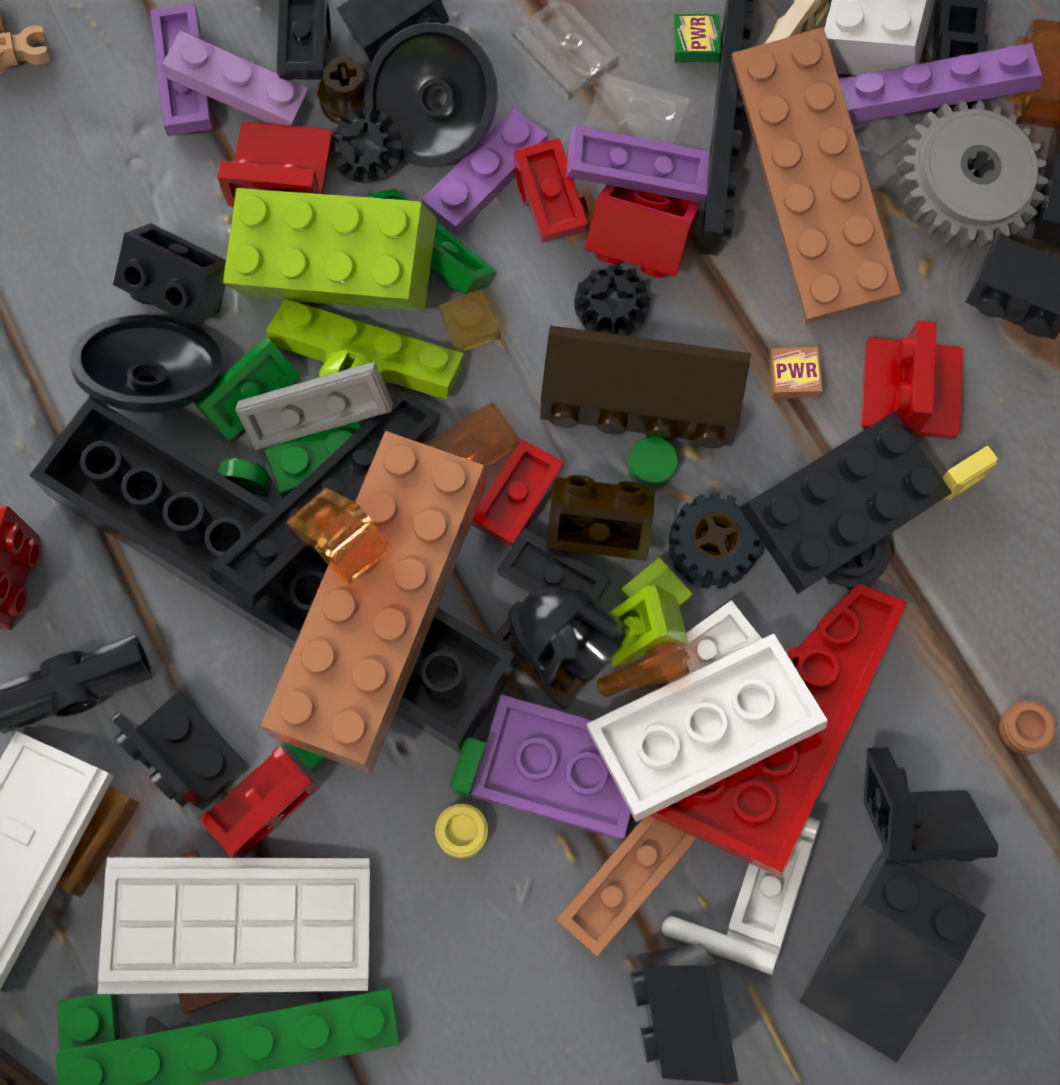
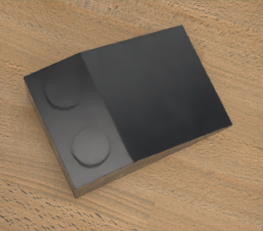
M887 856L873 863L799 1003L894 1062H898L961 965L986 914L902 863L889 861Z

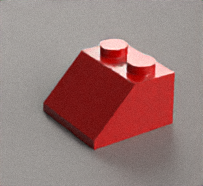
M606 185L598 195L584 250L596 253L595 257L605 263L618 265L624 261L641 266L640 270L643 273L653 277L665 278L668 275L676 277L682 265L702 201L695 202Z

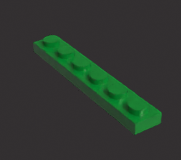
M391 989L57 1051L55 1056L58 1085H196L399 1045Z

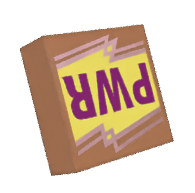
M819 347L770 348L768 360L772 399L820 398L823 389Z

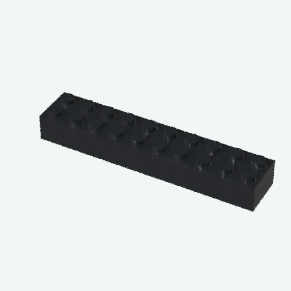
M89 396L29 476L49 497L293 649L337 545L324 538L251 608L210 579V567L274 507L111 407ZM438 608L396 714L460 753L465 739L467 740L468 737L472 738L516 669L515 654Z

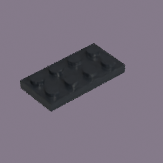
M895 411L750 500L740 510L795 592L799 594L952 492Z

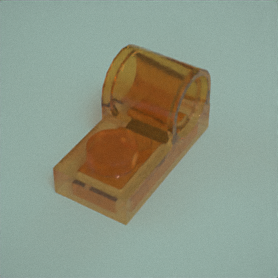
M325 488L286 522L301 540L315 548L334 572L349 585L391 549L387 539L359 504L328 488Z

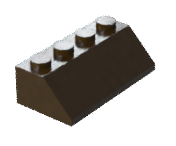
M550 325L541 392L540 419L549 420L551 424L563 428L576 427L578 424L595 426L601 432L612 435H620L630 431L644 433L647 437H658L666 441H672L675 438L693 440L695 444L704 448L714 449L720 448L723 445L732 446L738 429L751 353Z

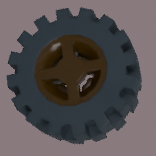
M711 493L709 498L704 499L703 495L695 497L691 504L687 502L681 508L679 514L676 515L668 541L670 559H674L676 571L678 573L683 572L686 575L685 580L693 584L694 581L700 582V588L709 589L711 585H717V589L726 588L728 583L736 584L753 566L760 550L761 540L740 510L745 503L741 506L735 504L736 497L728 495L725 500L720 499V493ZM709 544V545H711V546H713V547H716L717 550H718V552H716L715 549H711V548H709V547H704V546H706V545Z

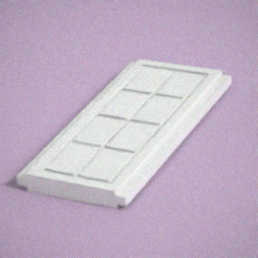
M18 731L15 732L0 759V990L114 777L95 766Z
M107 857L97 994L368 991L370 858Z

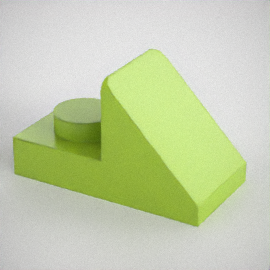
M657 585L645 586L610 612L630 627V632L625 641L611 658L612 667L631 665L652 650L684 647L688 644L677 598Z

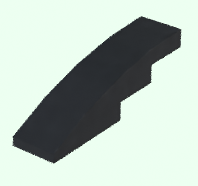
M935 0L932 61L987 51L988 35H984L987 11L986 0ZM977 101L967 102L968 109H971ZM950 105L949 107L953 109L955 105ZM939 108L932 109V113L935 114Z

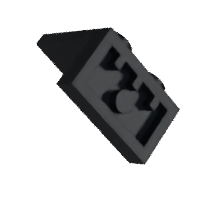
M180 691L173 695L140 726L120 711L111 718L121 730L114 737L115 740L135 761L139 759L148 769L154 767L156 770L149 776L150 779L170 800L174 799L182 807L190 802L203 811L250 768Z
M867 748L863 803L889 861L919 863L923 860L955 859L968 862L974 861L977 858H995L998 856L999 845L968 791L910 792L906 771L903 767L897 766L889 748Z

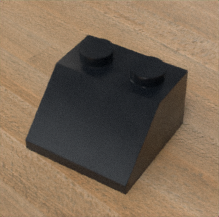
M701 943L638 954L637 959L640 971L632 972L630 976L636 1006L646 1005L649 1027L640 1028L646 1062L655 1061L663 1079L715 1083L739 1081L717 962Z

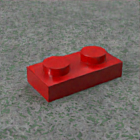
M521 439L479 504L471 525L511 548L522 530L526 529L555 484L556 477H559L564 470V462Z

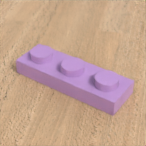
M179 31L162 63L161 76L269 124L294 126L307 98L309 89L292 80L281 79L278 77V74L182 31Z

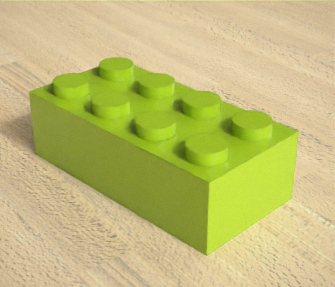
M236 188L223 284L245 297L284 300L285 298L300 302L425 312L437 218L422 201Z

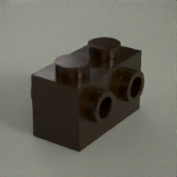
M571 475L567 478L556 477L551 500L546 548L647 561L654 517L655 489L645 488L643 485L631 481H623L617 484L595 482L592 478L583 475Z

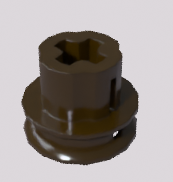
M338 57L331 60L329 65L324 68L323 79L318 84L317 95L321 110L331 122L338 125L339 118L346 117L354 112V108L365 109L364 88L368 72L362 68L360 63L350 57ZM349 82L350 85L341 86V83ZM345 96H349L350 102H346Z

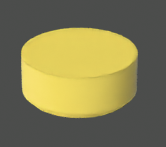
M455 804L440 814L435 826V835L439 846L446 854L454 858L466 859L478 854L485 846L488 839V825L484 815L474 806Z

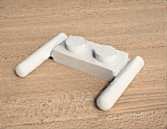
M813 817L809 818L782 878L749 863L727 935L674 916H669L663 921V935L687 945L701 943L709 953L773 975L821 820Z

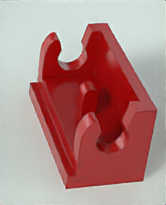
M280 746L276 747L271 752L272 755L214 808L206 811L199 818L203 826L232 858H245L318 790V787Z

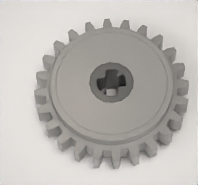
M980 100L971 109H968L965 101H959L953 109L946 103L935 114L930 111L907 136L909 139L900 149V153L904 157L896 166V170L907 174L900 179L897 186L901 189H908L909 195L902 202L904 206L914 204L917 212L914 214L913 219L914 221L924 219L928 222L926 230L928 234L933 233L936 229L943 232L942 242L946 244L953 237H958L961 248H966L975 239L980 249L985 248L992 240L994 241L998 234L1005 237L1016 235L1037 214L1035 208L1044 200V195L1038 191L1048 183V179L1038 175V173L1047 164L1046 160L1037 159L1035 152L1041 146L1039 143H1031L1027 136L1031 132L1029 127L1020 129L1015 124L1017 121L1016 115L1013 114L1006 118L1001 115V107L998 105L992 111L985 110L984 103Z

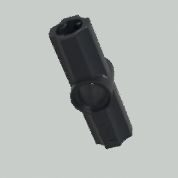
M133 635L87 653L82 651L62 653L42 662L39 666V671L1 684L0 732L3 734L12 732L53 715L56 717H68L83 713L97 706L100 703L99 698L152 679L151 666L140 639Z

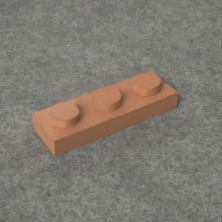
M651 816L643 818L561 913L556 922L598 958L695 843L697 838Z

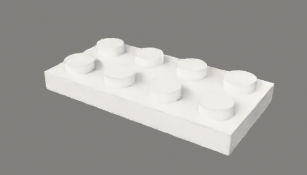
M772 634L587 723V729L634 820L637 822L826 729L828 720L775 634Z

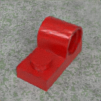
M560 138L514 150V172L519 193L524 205L530 206L541 243L585 232L588 227L573 178L566 177L568 162Z

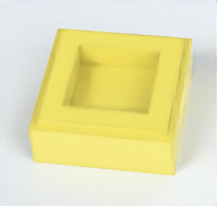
M989 446L984 447L945 473L942 479L952 492L944 498L945 501L947 499L950 501L985 479L996 466L998 458Z

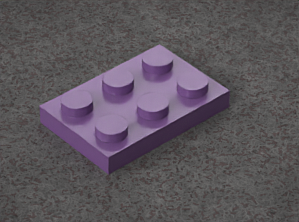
M500 695L487 738V747L473 785L471 797L621 841L624 840L631 815L627 804L588 733L587 723L593 720Z

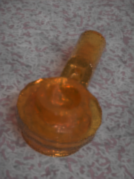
M674 642L653 647L645 652L647 660L642 661L638 667L633 669L623 668L599 678L597 681L598 690L602 696L608 697L633 686L640 689L684 676L690 672L687 665V660L690 659L689 650H677Z

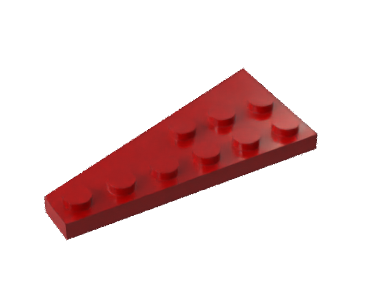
M859 583L818 622L817 628L797 647L794 646L786 653L827 718L826 729L649 816L782 878L901 621L907 602Z

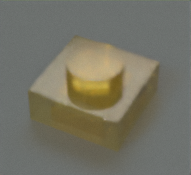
M484 290L439 305L441 317L455 351L463 352L500 339V329Z

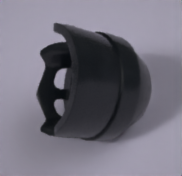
M560 586L542 587L529 594L522 602L518 601L508 612L509 630L517 649L521 653L520 657L536 672L543 685L552 693L556 690L554 680L559 665L563 666L584 682L591 681L618 651L630 632L629 626L598 605L597 600L583 589L575 591L571 588Z

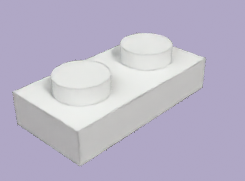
M731 600L686 633L688 638L686 646L663 649L650 658L649 664L665 685H668L762 638Z

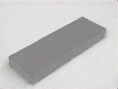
M374 361L240 400L235 410L254 449L258 450L389 413L392 411L393 402Z

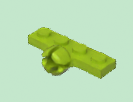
M285 298L266 329V339L271 340L276 347L323 362L324 364L318 373L320 377L375 361L384 383H394L447 400L463 366L464 353Z

